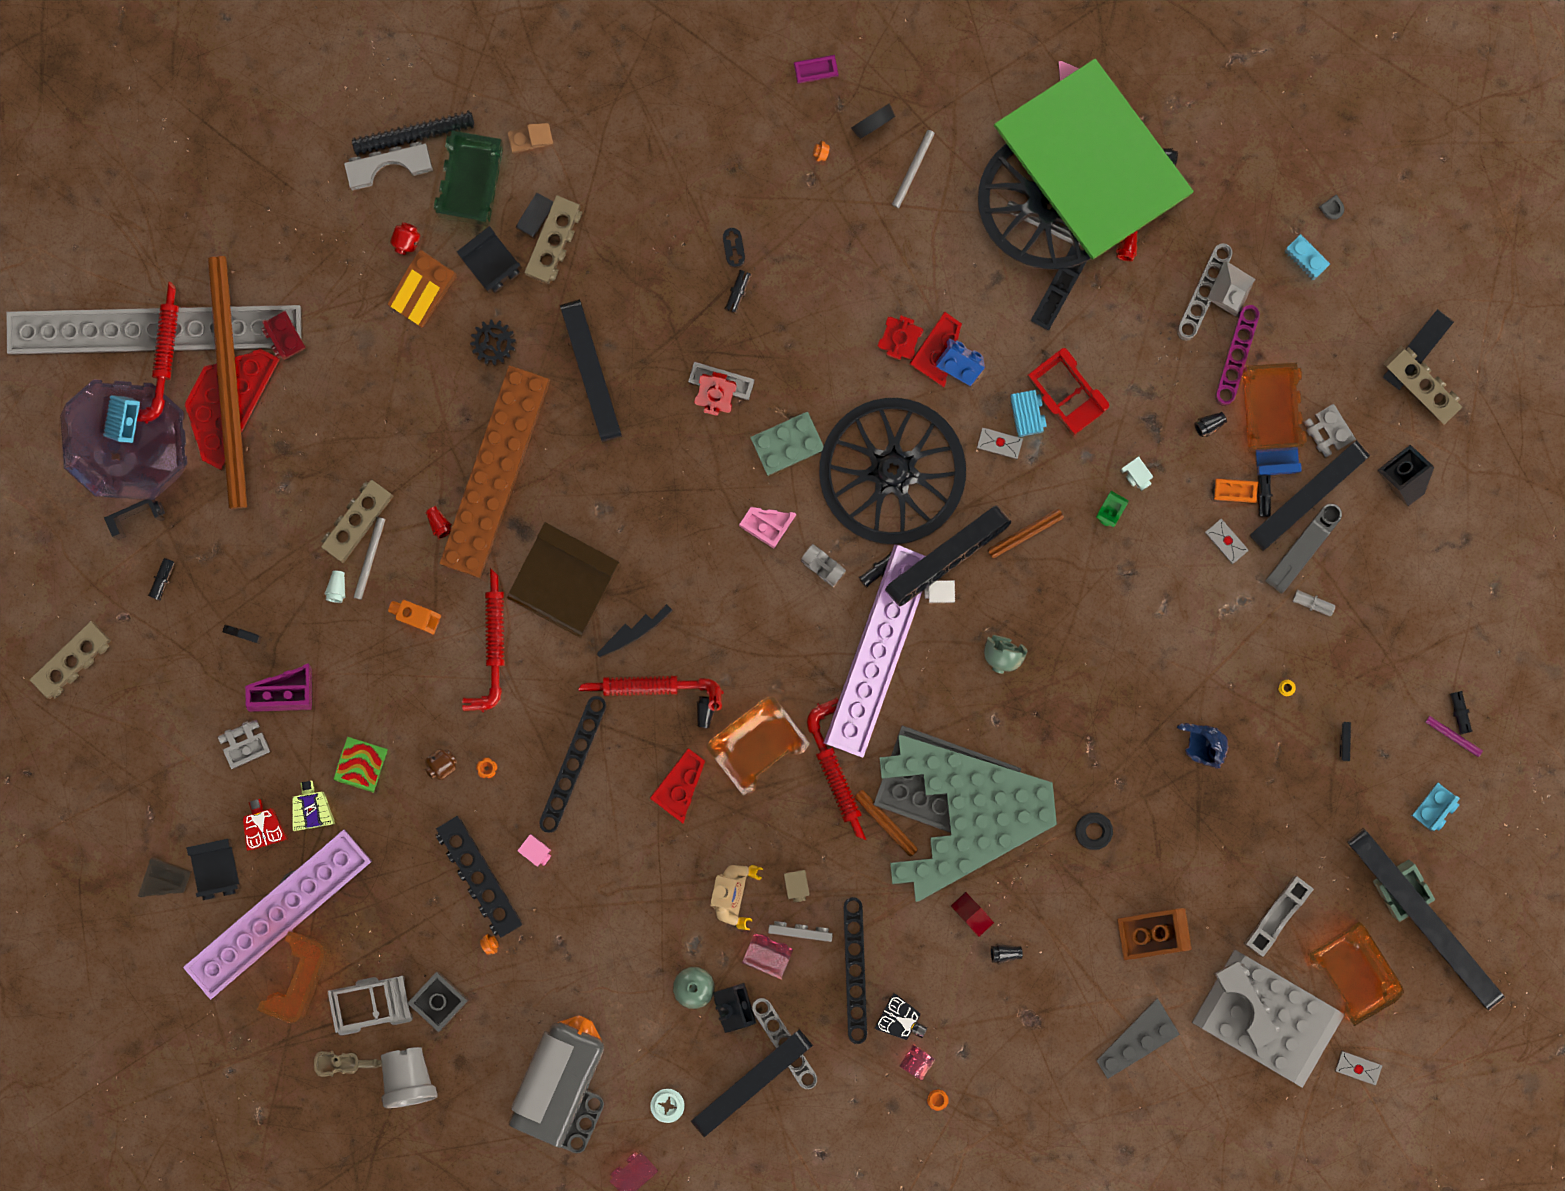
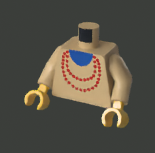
M731 865L726 868L724 873L717 875L711 906L715 909L716 916L720 921L736 925L741 930H750V928L746 927V921L752 922V919L746 917L738 918L746 876L748 875L760 880L762 877L757 876L756 873L758 870H763V868L751 865L749 868L747 866Z

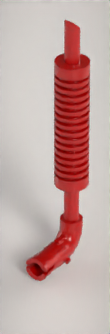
M168 281L166 304H160L158 324L160 325H158L159 329H157L159 333H157L158 337H156V350L154 357H156L154 361L156 362H153L155 366H153L154 370H152V377L157 379L155 398L152 399L151 407L139 409L137 422H145V424L155 420L162 413L165 405V400H163L165 380L171 379L170 371H172V368L170 367H172L171 363H173L171 359H173L172 355L174 354V338H176L174 334H176L175 330L177 329L175 326H177L179 306L174 305L176 287L170 281Z
M490 568V592H485V599H487L485 601L487 603L485 605L487 607L485 609L487 612L485 613V616H487L485 617V620H487L485 622L487 624L485 632L488 633L485 634V637H488L485 639L488 641L486 643L488 645L486 647L488 649L486 651V654H488L486 655V658H488L486 666H491V688H489L488 696H482V698H463L462 703H471V705H462L463 711L482 710V713H484V710L492 709L501 699L502 688H500L499 666H505V661L502 659L504 658V655H502L504 653L502 651L504 649L502 647L504 645V642H502L504 641V638H502L504 637V634H502L504 632L502 630L504 628L502 626L504 624V621H502L504 620V617H502L504 616V613H502L504 611L502 609L504 607L502 605L504 603V600H502L504 599V592H499L498 574L492 568Z
M633 676V679L631 677H628V679L627 677H624V679L622 677L620 679L618 677L616 679L614 677L612 679L610 677H603V682L583 683L578 688V691H603L604 696H610V694L612 696L614 694L616 696H619V694L627 696V693H629V696H631V693L633 695L635 693L637 695H640V693L642 695L644 693L646 695L648 693L650 695L652 693L654 695L657 693L658 695H661V693L669 695L670 692L671 695L678 694V689H699L700 691H707V695H709L708 706L712 711H714V705H716L717 711L722 708V694H724L720 685L712 679L699 678V680L677 681V676H671V678L669 676H666V678L665 676H662V678L660 676L658 678L656 676L654 678L652 676L650 678L648 676H645V678L637 676V679H635V676Z
M836 697L821 705L818 703L811 710L807 718V727L809 733L813 734L820 753L816 754V757L821 761L819 762V764H822L820 767L824 768L822 770L825 772L824 776L827 775L826 780H829L827 782L828 784L830 783L829 788L832 787L831 792H834L832 795L836 796L834 797V799H837L835 802L839 803L837 805L840 807L839 811L842 810L841 815H844L842 817L844 823L850 821L856 837L867 841L857 818L862 816L860 810H857L859 807L855 806L857 803L854 802L855 798L852 799L853 794H850L852 792L851 790L849 791L850 786L847 787L848 782H845L847 779L843 778L845 777V775H842L844 772L840 771L842 769L839 767L840 763L837 764L838 759H835L837 757L836 755L834 756L835 751L833 747L827 748L820 732L821 726L819 721L835 712L837 706L832 707V705L838 703L839 700Z

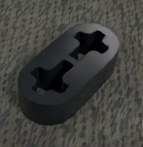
M728 228L723 233L726 260L730 267L739 268L745 262L742 236L738 229ZM731 232L735 236L738 235V238L735 239L736 246H731V241L726 240V237H729ZM735 249L737 255L742 257L737 264L734 263V260H730L733 257L732 250Z

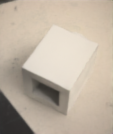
M934 582L925 589V599H929V603H954L955 582Z

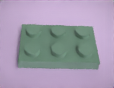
M808 412L750 437L767 476L822 452L824 447Z

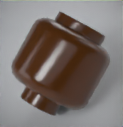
M438 749L426 758L425 763L427 767L425 771L431 779L435 777L438 780H443L456 770L455 764L457 761L449 750Z

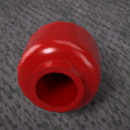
M405 222L395 226L390 239L391 245L395 247V252L406 255L407 252H414L420 239V233L417 231L418 228Z

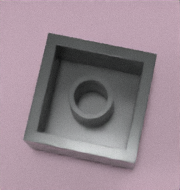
M437 971L408 1004L433 1028L440 1032L469 999Z

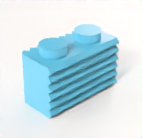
M1301 234L1285 249V253H1288V256H1291V259H1294V262L1300 265L1302 271H1305V274H1308L1311 280H1315L1330 265Z
M1036 390L1011 394L1010 400L1017 436L1022 437L1043 433V427L1047 426L1045 415H1040L1039 407H1042L1041 395H1036Z
M111 395L109 408L107 409V421H105V433L103 435L119 442L133 443L140 401L125 396Z

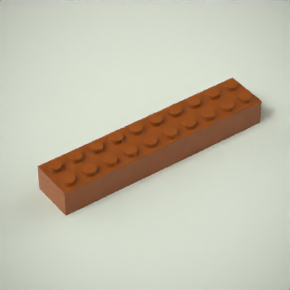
M509 365L439 563L441 566L479 579L482 578L550 384L548 378Z

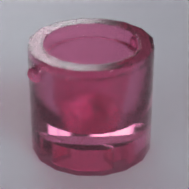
M912 1045L899 1067L922 1081L936 1059Z

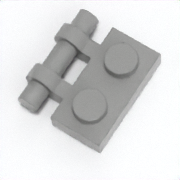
M1334 404L1315 415L1319 421L1316 425H1314L1311 418L1303 422L1307 428L1306 432L1309 436L1313 437L1318 445L1316 448L1319 452L1323 453L1325 458L1333 454L1328 446L1333 444L1338 451L1356 440ZM1323 428L1329 439L1324 441L1318 430Z
M257 720L246 721L242 723V726L233 730L228 729L224 731V734L218 736L220 744L227 741L230 744V747L223 749L231 769L271 752L263 733L254 736L252 730L260 727ZM246 733L248 739L237 743L235 738Z

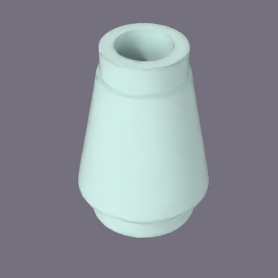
M332 571L325 591L327 601L342 603L343 598H345L344 572Z

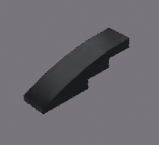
M1073 244L1066 257L1076 254ZM1087 261L1080 265L1057 271L1031 319L1032 322L1048 331L1050 330Z
M1437 309L1405 350L1409 347L1417 355L1415 360L1421 364L1454 321ZM1410 364L1405 368L1406 374H1410L1414 371L1413 364ZM1390 370L1383 376L1385 380L1398 390L1404 385Z
M666 604L653 619L645 614L632 629L625 623L602 647L597 655L600 658L639 640L657 627L673 610Z

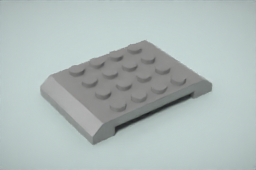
M1233 950L1224 968L1236 961L1240 965L1245 964L1250 974L1247 978L1250 983L1254 982L1260 992L1257 996L1261 1002L1265 1001L1270 1010L1268 1016L1271 1021L1275 1020L1280 1028L1278 1034L1280 1037L1259 1049H1255L1245 1031L1252 1019V1007L1249 1001L1240 993L1224 992L1218 979L1215 981L1192 1023L1303 1088L1345 1014L1251 958Z

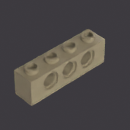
M556 195L524 272L526 276L548 285L551 280L555 281L559 269H556L559 261L562 262L567 250L564 249L566 242H571L575 232L572 230L574 223H579L583 213L580 211L581 207L579 204ZM560 217L568 218V224L561 227L557 225V220ZM552 236H558L560 243L552 246L549 244V239ZM545 255L551 256V264L543 265L541 263L542 257Z
M1400 346L1383 364L1445 425L1462 408L1458 403L1461 399L1453 391L1448 393L1444 389L1446 384L1438 376L1434 379L1429 374L1432 370L1424 362L1419 364L1415 360L1417 355L1409 347L1405 350ZM1413 364L1414 371L1410 374H1406L1405 368L1408 365ZM1423 379L1429 380L1426 388H1420L1419 386ZM1442 393V401L1439 403H1435L1434 397L1437 394Z
M372 479L370 482L366 481L359 490L361 492L357 499L353 498L347 505V513L344 516L340 515L335 521L334 525L336 527L332 533L327 532L321 540L323 543L321 547L342 563L345 562L393 498L391 493ZM366 498H372L374 501L370 509L363 507V501ZM353 515H360L361 522L357 526H353L350 523ZM345 531L348 533V540L341 543L338 541V534Z
M90 621L30 681L46 698H57L64 691L62 687L67 682L69 684L74 682L79 676L77 673L82 668L87 669L94 662L93 658L98 653L101 655L110 647L108 643L111 640L94 622ZM86 641H90L92 644V649L88 653H85L82 649ZM70 656H75L77 663L74 667L70 668L67 665V660ZM59 670L61 672V679L58 682H54L52 674L54 671Z
M805 870L784 873L788 899L793 898V903L805 901V896H809Z

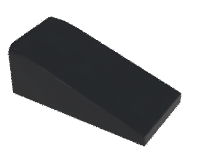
M536 193L517 223L516 229L535 239L549 215L553 201Z

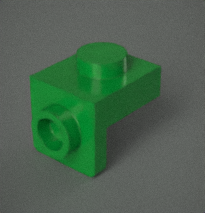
M1110 491L1096 518L1105 526L1115 527L1129 500Z

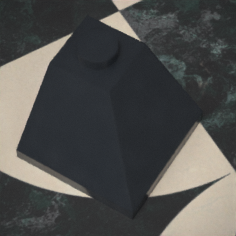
M1409 445L1379 468L1378 472L1397 497L1407 506H1410L1425 494L1434 466L1413 446Z

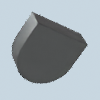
M1335 195L1319 206V209L1327 219L1337 220L1344 213V204Z

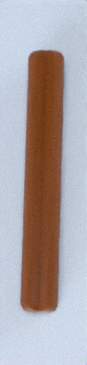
M1059 509L1054 510L988 548V553L992 558L1001 555L1064 518L1062 512Z
M860 790L854 796L908 856L911 857L918 851V848L878 806L874 805V801L863 790Z

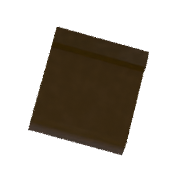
M544 522L508 593L507 599L571 634L582 638L585 628L594 616L603 595L609 588L621 564L619 561Z

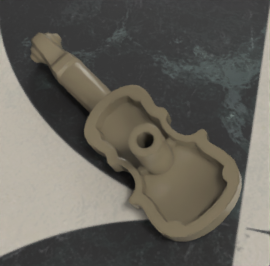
M320 1051L314 1058V1069L320 1077H333L336 1072L354 1074L358 1068L382 1067V1060H358L354 1053H342V1055L338 1056L333 1051Z

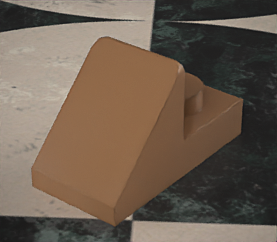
M549 123L528 124L527 128L508 132L512 153L553 144Z

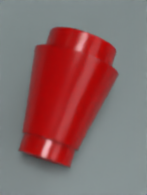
M1137 231L1120 241L1116 250L1118 253L1117 258L1123 261H1133L1134 257L1137 256Z
M436 506L428 509L425 513L433 535L437 536L438 539L448 536L451 532L452 524Z

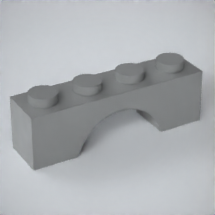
M422 142L412 143L409 148L405 149L401 147L391 148L389 153L381 154V152H374L364 159L353 157L348 159L349 162L344 163L349 186L352 191L372 186L376 173L384 166L391 164L405 167L413 176L433 171L428 147L426 144H422Z
M1294 876L1244 944L1260 957H1264L1276 941L1285 924L1302 906L1314 889L1299 877Z
M1236 961L1214 973L1224 992L1240 993L1249 1001L1252 1007V1019L1245 1031L1255 1049H1259L1280 1037L1278 1034L1280 1028L1275 1020H1270L1268 1016L1270 1010L1265 1001L1261 1002L1257 995L1260 992L1254 982L1250 983L1247 978L1250 974L1244 963L1240 965Z

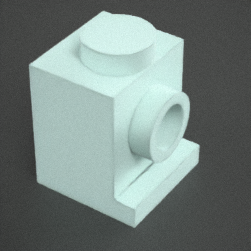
M1137 457L1120 470L1122 474L1127 472L1126 478L1132 486L1136 485L1141 491L1152 484L1149 480L1153 478V475L1140 457Z

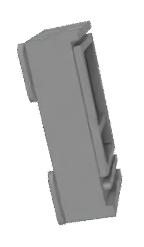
M405 976L384 980L372 977L358 980L354 986L329 990L328 997L335 1033L347 1035L359 1032L362 1027L387 1022L397 1025L412 1021L413 1016L409 1010L404 984ZM384 985L390 1016L378 1018L379 1012L376 1008L373 987ZM369 988L375 1019L343 1026L337 994Z

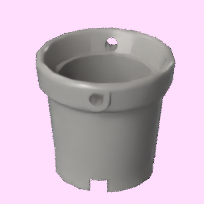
M421 1047L408 1048L405 1051L397 1050L381 1055L384 1095L381 1099L384 1108H398L420 1104L438 1097L436 1087L431 1084Z

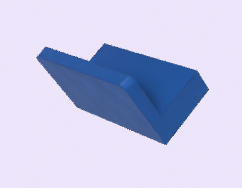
M1297 448L1256 451L1257 476L1296 474L1302 471Z

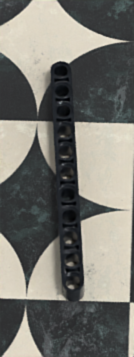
M1362 828L1347 841L1349 846L1483 1006L1490 1012L1503 1001L1505 996L1370 834Z

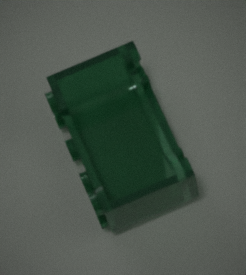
M451 131V136L447 135L445 148L449 152V159H445L443 172H446L445 180L440 182L439 192L442 194H440L439 198L436 197L434 202V210L439 218L489 226L504 145L501 139L458 131Z

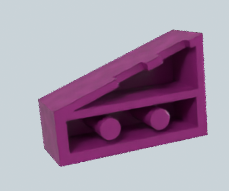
M310 664L302 665L300 668L288 670L275 677H269L245 686L247 710L249 712L312 710V668Z

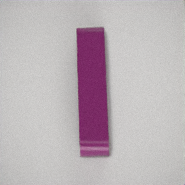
M1254 305L1245 306L1240 311L1215 393V400L1221 406H1227L1232 403L1238 390L1260 315L1258 308ZM1247 310L1254 313V320H1246L1244 312ZM1241 330L1246 331L1249 336L1248 340H1240L1238 332ZM1235 350L1240 351L1243 356L1242 360H1234L1232 352ZM1229 370L1234 371L1237 375L1236 380H1228L1226 372ZM1222 390L1228 391L1231 395L1230 400H1222L1220 392Z

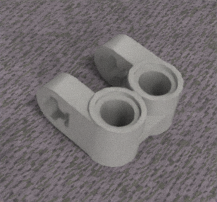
M814 544L810 546L801 558V562L832 587L836 585L846 572L840 564Z

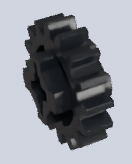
M492 319L489 325H486L483 321V328L475 327L478 333L471 334L475 341L471 342L470 345L476 347L472 352L473 354L479 353L477 359L480 361L484 358L486 365L492 361L493 365L496 366L498 360L503 364L505 363L503 359L505 356L509 359L511 358L509 351H515L511 344L516 343V339L510 338L514 335V332H507L509 326L505 325L502 327L500 320L497 322V325L494 324ZM491 329H497L503 333L495 334L492 333ZM484 333V342L480 343L479 345L480 337ZM489 335H491V337L494 340H499L496 342V347L498 349L497 351L492 345L488 346V344H490ZM507 341L506 349L502 352V345ZM490 351L493 352L495 356H488L483 352Z

